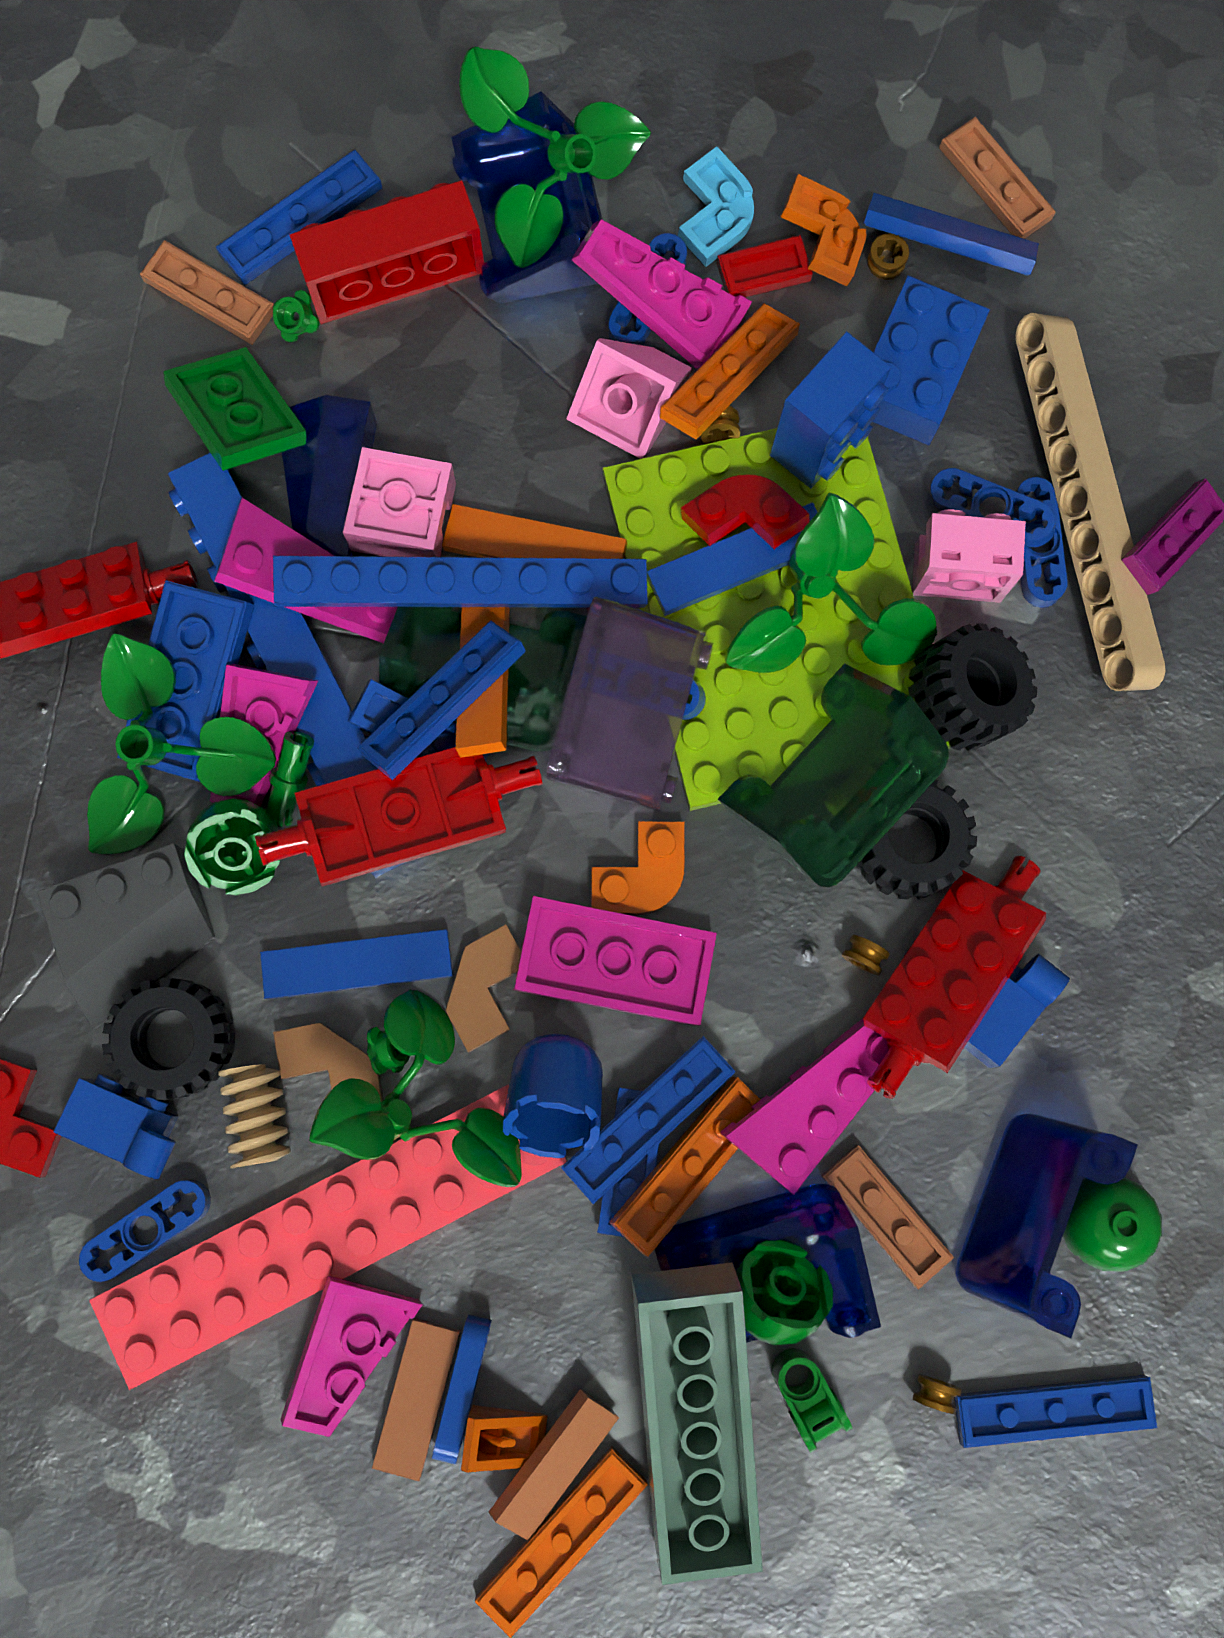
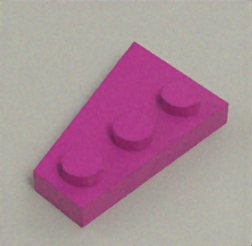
M237 664L226 665L220 717L237 718L257 728L268 739L276 756L275 768L278 766L284 735L287 732H292L294 735L319 680ZM272 770L254 787L242 794L222 796L211 792L210 802L214 803L235 798L251 801L261 807L271 786L269 778Z
M328 1276L280 1419L282 1426L330 1437L365 1388V1381L382 1357H387L396 1344L395 1339L408 1320L410 1318L413 1320L423 1306L422 1302L416 1298Z

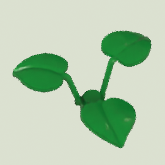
M476 46L471 47L464 57L459 78L460 96L466 114L477 127L486 132L495 133L503 129L508 119H510L513 124L550 141L548 159L551 166L555 169V173L539 182L536 190L526 184H516L510 187L498 200L495 210V226L502 244L513 263L519 268H525L538 261L549 250L557 239L563 223V209L560 200L553 195L544 194V191L558 181H565L568 173L587 172L596 179L602 180L618 176L629 166L638 149L651 135V131L634 114L625 108L609 102H593L584 106L575 118L574 128L576 134H559L558 131H551L523 119L515 113L524 107L529 97V78L526 70L515 57L500 50L483 49Z
M828 493L819 511L799 535L795 544L794 554L789 561V568L797 581L791 587L794 595L793 615L790 616L789 612L782 606L769 607L755 614L744 624L732 640L726 652L725 661L730 667L758 673L776 672L792 664L800 656L806 644V636L803 630L797 626L803 619L804 594L818 599L834 591L866 627L872 629L863 638L861 649L868 659L879 665L893 666L903 664L915 659L920 653L924 652L925 648L932 645L935 637L938 635L936 618L930 607L924 602L913 598H905L886 606L881 611L878 620L875 621L840 586L836 579L838 571H853L866 563L874 548V534L865 517L855 506L836 494Z
M113 634L107 644L101 669V691L106 706L118 718L132 720L142 714L138 720H132L129 726H126L119 732L115 743L118 755L121 759L128 762L127 768L133 770L139 785L131 777L116 775L102 780L94 788L88 803L87 817L89 825L88 850L96 854H118L137 849L152 840L159 832L164 820L165 808L157 796L146 793L149 782L141 765H155L165 757L166 753L200 756L196 765V773L202 785L217 795L235 796L254 787L274 768L276 762L274 750L268 739L257 728L237 718L220 717L206 722L200 730L201 747L167 743L162 732L155 728L146 727V723L153 716L151 707L162 706L171 698L176 683L175 670L169 658L158 649L120 634Z
M410 989L396 997L388 1005L385 1012V1032L392 1045L398 1051L409 1056L415 1055L413 1064L393 1091L382 1102L377 1089L367 1081L351 1078L338 1083L326 1095L319 1106L313 1121L309 1141L332 1147L351 1157L362 1160H374L386 1154L390 1150L393 1141L399 1137L407 1142L415 1136L454 1129L459 1132L452 1140V1150L457 1160L465 1169L476 1177L498 1186H517L522 1177L519 1141L511 1133L508 1136L503 1133L504 1117L491 1109L476 1108L467 1115L465 1122L460 1119H453L414 1128L410 1126L412 1120L411 1109L407 1103L399 1099V1096L423 1066L424 1059L433 1064L441 1065L450 1058L455 1046V1035L453 1026L445 1011L426 994Z

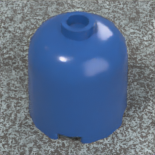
M549 1034L530 1040L517 1053L513 1062L504 1111L503 1133L507 1136L511 1133L520 1140L519 1149L540 1157L564 1158L566 1156V1149L577 1148L583 1145L584 1151H589L599 1141L603 1069L602 1063L593 1048L583 1040L569 1035Z

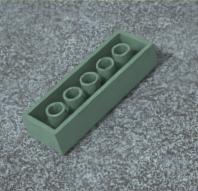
M733 1263L631 1274L654 1541L662 1585L763 1572L743 1291Z

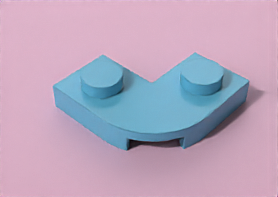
M717 146L687 168L683 176V181L706 207L679 227L678 236L705 267L716 260L718 255L724 254L747 234L754 216L752 186Z

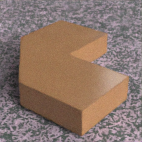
M506 924L465 946L447 1004L446 1012L468 1053L510 1030L488 990L517 973L521 950Z
M323 1023L273 1032L281 1079L328 1070L331 1089L346 1079H361L372 1084L377 1089L381 1102L384 1100L380 1075L376 1074L372 1069L368 1054Z

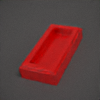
M801 235L717 256V267L724 290L735 297L741 295L746 298L810 282L813 275L812 270L808 269L810 263Z

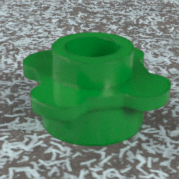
M298 290L295 292L294 297H284L274 303L273 320L276 327L281 331L282 338L287 342H296L300 335L306 332L313 334L319 328V319L313 314L310 306L311 296L306 291ZM297 312L299 314V318L295 321L294 314Z
M378 1027L368 1030L367 1053L374 1072L378 1075L386 1073V1070L389 1069L394 1073L401 1072L404 1065L409 1061L410 1056L398 1051L390 1042L385 1031H380Z

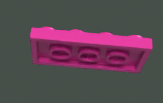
M533 896L531 898L513 990L700 1026L717 933Z

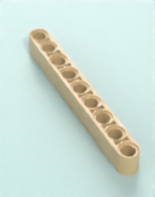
M1037 313L1027 314L1020 320L1017 326L1016 344L1104 681L1110 689L1115 691L1155 689L1164 679L1166 672L1165 661L1147 594L1121 560L1134 545L1073 321L1067 317Z

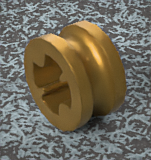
M891 233L877 237L872 243L867 259L868 268L871 273L883 280H891L900 276L909 257L908 244L902 237ZM883 251L893 252L891 256L894 258L893 263L884 262L885 256H882Z
M728 406L701 434L702 441L709 444L730 438H740L741 432L738 425L740 418L737 409Z
M852 935L849 940L852 943V948L845 950L842 957L852 965L868 973L880 975L882 969L879 964L881 960H887L890 953L866 938Z
M919 1375L917 1381L921 1384V1389L913 1394L912 1399L927 1407L956 1414L957 1407L954 1406L953 1399L961 1395L962 1389L936 1378Z

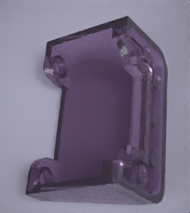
M594 597L585 623L547 768V779L556 785L661 812L663 802L671 804L678 777L670 775L671 762L693 679L698 672V668L707 670L714 643L706 641L707 632L615 601Z

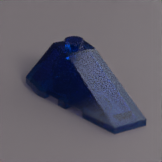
M324 395L290 406V409L306 430L305 445L282 452L292 529L334 556L352 557V551H350L343 530L362 447L373 448L377 421L369 401Z

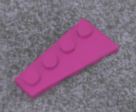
M602 219L591 226L571 259L697 370L735 333L752 301L741 295L735 297L721 289V284L708 277L702 279L685 270L686 265L672 257L665 259L651 251V247L648 244Z
M242 498L237 508L214 581L274 603L273 556L334 555ZM285 607L391 646L396 638L403 607Z
M862 1018L823 1049V1055L808 1067L802 1066L788 1077L790 1079L788 1083L770 1097L764 1096L751 1107L753 1111L738 1123L732 1122L719 1133L783 1188L794 1195L874 1092L868 1085L867 1080L873 1075L888 1052V1042L880 1034L864 1026Z

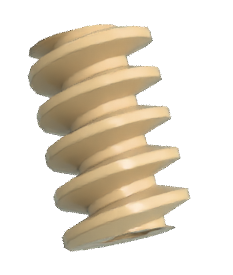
M266 1064L218 1071V1076L233 1079V1082L220 1089L221 1095L233 1097L236 1100L223 1107V1114L238 1117L237 1121L225 1127L226 1134L240 1136L239 1141L228 1146V1153L243 1156V1159L231 1165L230 1169L278 1161V1159L291 1152L289 1146L279 1145L275 1142V1140L288 1133V1128L273 1125L275 1119L286 1114L285 1108L271 1106L270 1103L272 1100L283 1095V1090L268 1086V1082L281 1076L280 1070L266 1068Z

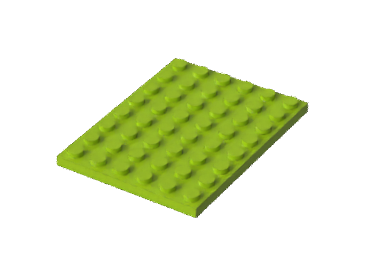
M777 428L603 468V478L619 538L627 539L624 559H646L647 571L709 546L682 520V506L726 478L737 475H757L777 483L802 507L813 503L818 512L827 494L833 493L851 503L862 513L874 534L873 551L863 566L853 571L839 570L836 579L840 586L871 619L877 621L881 611L895 601L905 598L914 599L868 436L858 448L855 449L851 445L841 456L844 459L842 465L828 481L821 477L811 489L770 456ZM745 522L717 542L748 530L751 527ZM789 565L667 616H664L647 579L648 604L645 608H637L641 616V625L652 666L688 676L698 682L705 692L706 701L704 708L696 717L682 720L665 715L689 811L854 772L862 763L875 767L950 749L949 741L941 744L935 740V733L932 730L927 732L921 725L924 721L921 715L915 716L912 706L916 703L914 698L909 697L908 687L913 685L914 682L908 677L910 669L916 666L914 663L915 659L893 666L879 665L868 659L861 649V642L872 629L866 627L834 591H831L829 595L818 599L803 595V619L797 626L803 630L806 636V644L800 656L792 664L782 670L769 673H758L730 667L725 661L726 652L734 637L751 617L773 606H782L789 612L790 616L793 615L794 595L791 587L797 581ZM685 686L683 692L672 691L665 687L663 689L662 696L669 697L678 702V709H680L682 703L690 704L692 701V695L686 692L687 686Z

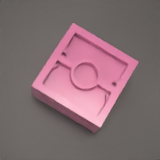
M362 447L343 535L350 551L379 557H441L444 539L442 524L445 510L451 511L456 487L452 463Z
M954 509L932 513L926 524V535L920 534L915 543L912 581L913 595L1001 603L1023 576L1026 521L1011 520L1009 515L998 513L989 514L984 517L965 516L964 512Z

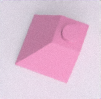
M599 338L595 343L566 419L639 459L646 458L666 424V421L660 418L661 406L687 381L692 367L654 347Z

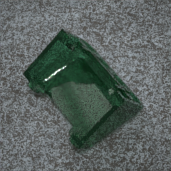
M398 607L379 654V684L409 699L460 650L461 613L453 611V607ZM556 610L547 613L543 617L539 630L509 624V633L522 642L526 652L508 668L507 745L541 752L549 751L556 747L564 723L586 632L588 616Z
M845 663L828 680L821 695V705L831 721L770 786L757 775L747 774L734 781L718 798L734 817L802 874L821 887H831L841 882L937 779L946 767L949 759V749L945 740L911 696Z

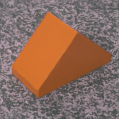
M473 1405L467 1419L461 1470L469 1473L522 1468L545 1437L547 1415Z

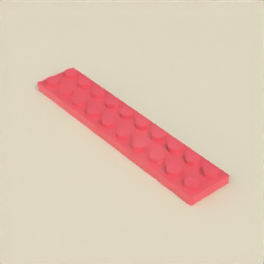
M509 1084L434 1123L453 1119H460L465 1122L467 1115L476 1108L491 1109L504 1117ZM451 1129L415 1136L407 1142L401 1139L393 1143L390 1150L382 1157L374 1160H360L89 1301L128 1389L131 1390L323 1290L328 1276L344 1279L567 1162L566 1157H540L520 1149L521 1180L515 1187H502L476 1177L457 1160L452 1150V1140L459 1132L457 1130Z

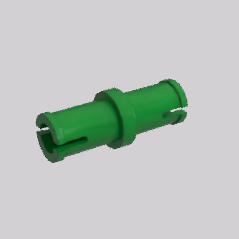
M295 731L293 740L292 732L285 733L278 766L272 769L269 778L272 789L266 810L279 827L283 826L284 817L286 827L293 823V814L297 803L294 793L305 790L308 781L305 770L315 741L309 735Z

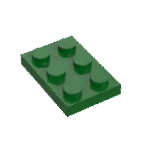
M246 347L163 371L165 386L222 471L306 444L305 428Z

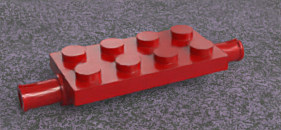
M133 542L123 546L111 547L106 551L83 558L67 560L62 564L39 571L23 573L15 578L0 582V659L152 614L151 605L160 603L166 580L198 588L194 569L190 561L185 560L183 563L151 572L145 567L144 556L138 543Z
M454 747L415 758L393 780L379 769L296 792L294 794L301 819L297 820V825L264 835H256L255 840L260 849L258 850L263 865H268L270 862L306 852L307 857L311 855L313 857L319 881L323 887L506 833L498 801L502 800V795L535 785H542L540 770L536 769V766H538L535 756H530L527 759L494 768L492 764L487 765L483 754L461 758Z
M1015 856L1012 864L997 886H993L964 870L962 871L963 874L954 881L863 1017L864 1026L880 1034L888 1042V1052L873 1075L867 1080L868 1085L877 1093L884 1089L883 1096L893 1099L912 1067L919 1066L921 1063H930L946 1073L949 1072L1046 921V912L1022 900L1035 878L1041 873L1040 868L1033 861L1029 860L1024 868L1022 864L1025 861V857Z

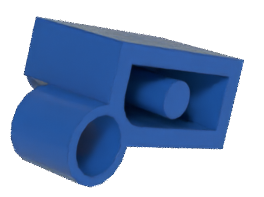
M1039 953L1023 969L1016 966L964 1048L988 1068L1000 1067L1043 1010L1061 994L1070 978Z
M98 1073L96 1080L79 1078L53 1132L119 1161L126 1168L149 1178L159 1179L176 1143L169 1136L178 1116L165 1111L169 1103L164 1100H156L153 1097L144 1098L140 1096L138 1099L122 1092L124 1087L119 1083V1080Z

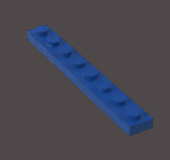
M273 556L275 607L645 608L648 604L646 559Z

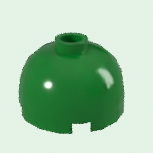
M232 798L212 803L199 812L188 830L184 857L189 872L201 885L209 889L211 885L226 889L225 894L240 895L258 890L273 878L280 860L263 865L255 836L278 831L276 821L266 809L248 800Z
M1095 1174L1080 1180L1073 1187L1075 1189L1069 1194L1067 1201H1063L1060 1209L1061 1233L1068 1249L1084 1263L1102 1271L1124 1272L1143 1265L1156 1252L1162 1236V1216L1155 1199L1139 1183L1121 1175Z
M782 1240L764 1241L745 1256L736 1270L743 1291L745 1330L760 1341L772 1345L796 1344L814 1333L821 1326L823 1320L833 1307V1288L827 1272L821 1265L816 1269L811 1262L805 1259L808 1252L800 1246Z

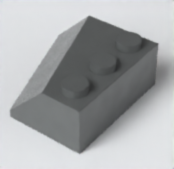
M174 843L37 891L64 982L94 1030L109 1020L108 1017L112 1015L109 1011L113 1004H121L125 1000L121 995L128 989H138L140 987L139 983L147 980H158L167 972H172L215 939L198 882L189 872L184 857L185 850Z

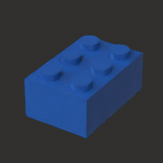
M907 276L873 352L890 365L891 369L884 384L889 390L878 404L881 409L872 422L930 446L990 309Z
M846 331L785 399L770 456L810 489L821 477L828 481L842 465L844 459L841 456L851 445L855 449L858 448L871 432L873 427L870 424L881 409L878 404L889 390L884 384L891 366Z

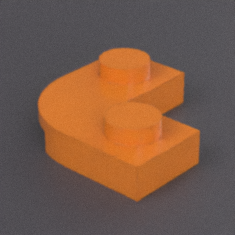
M798 174L791 186L781 218L819 235L808 269L848 286L854 277L865 244L866 229H860L856 218L847 208L851 202L848 198Z
M638 821V867H592L591 908L626 915H647L668 904L677 894L684 877V822Z

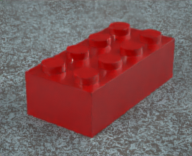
M462 180L451 184L440 183L430 188L429 191L410 197H395L384 205L365 211L354 210L347 213L343 218L324 224H309L300 231L289 234L320 325L485 273L480 228Z

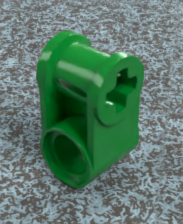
M790 1348L776 1356L772 1364L774 1381L790 1410L788 1413L810 1453L817 1449L816 1443L841 1429L848 1432L853 1429L832 1388H829L820 1369L806 1352ZM797 1364L807 1366L808 1377L804 1383L798 1386H789L785 1383V1375L788 1369Z

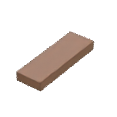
M976 117L942 139L939 149L1013 236L1025 239L1053 219L1056 211Z
M165 240L140 273L145 283L251 345L254 344L273 316L274 303Z
M855 1145L821 1175L916 1289L919 1290L954 1258L859 1145Z
M417 1318L412 1320L372 1469L420 1481L461 1330Z
M580 1389L488 1513L493 1520L522 1538L529 1540L617 1422L619 1417L616 1413Z

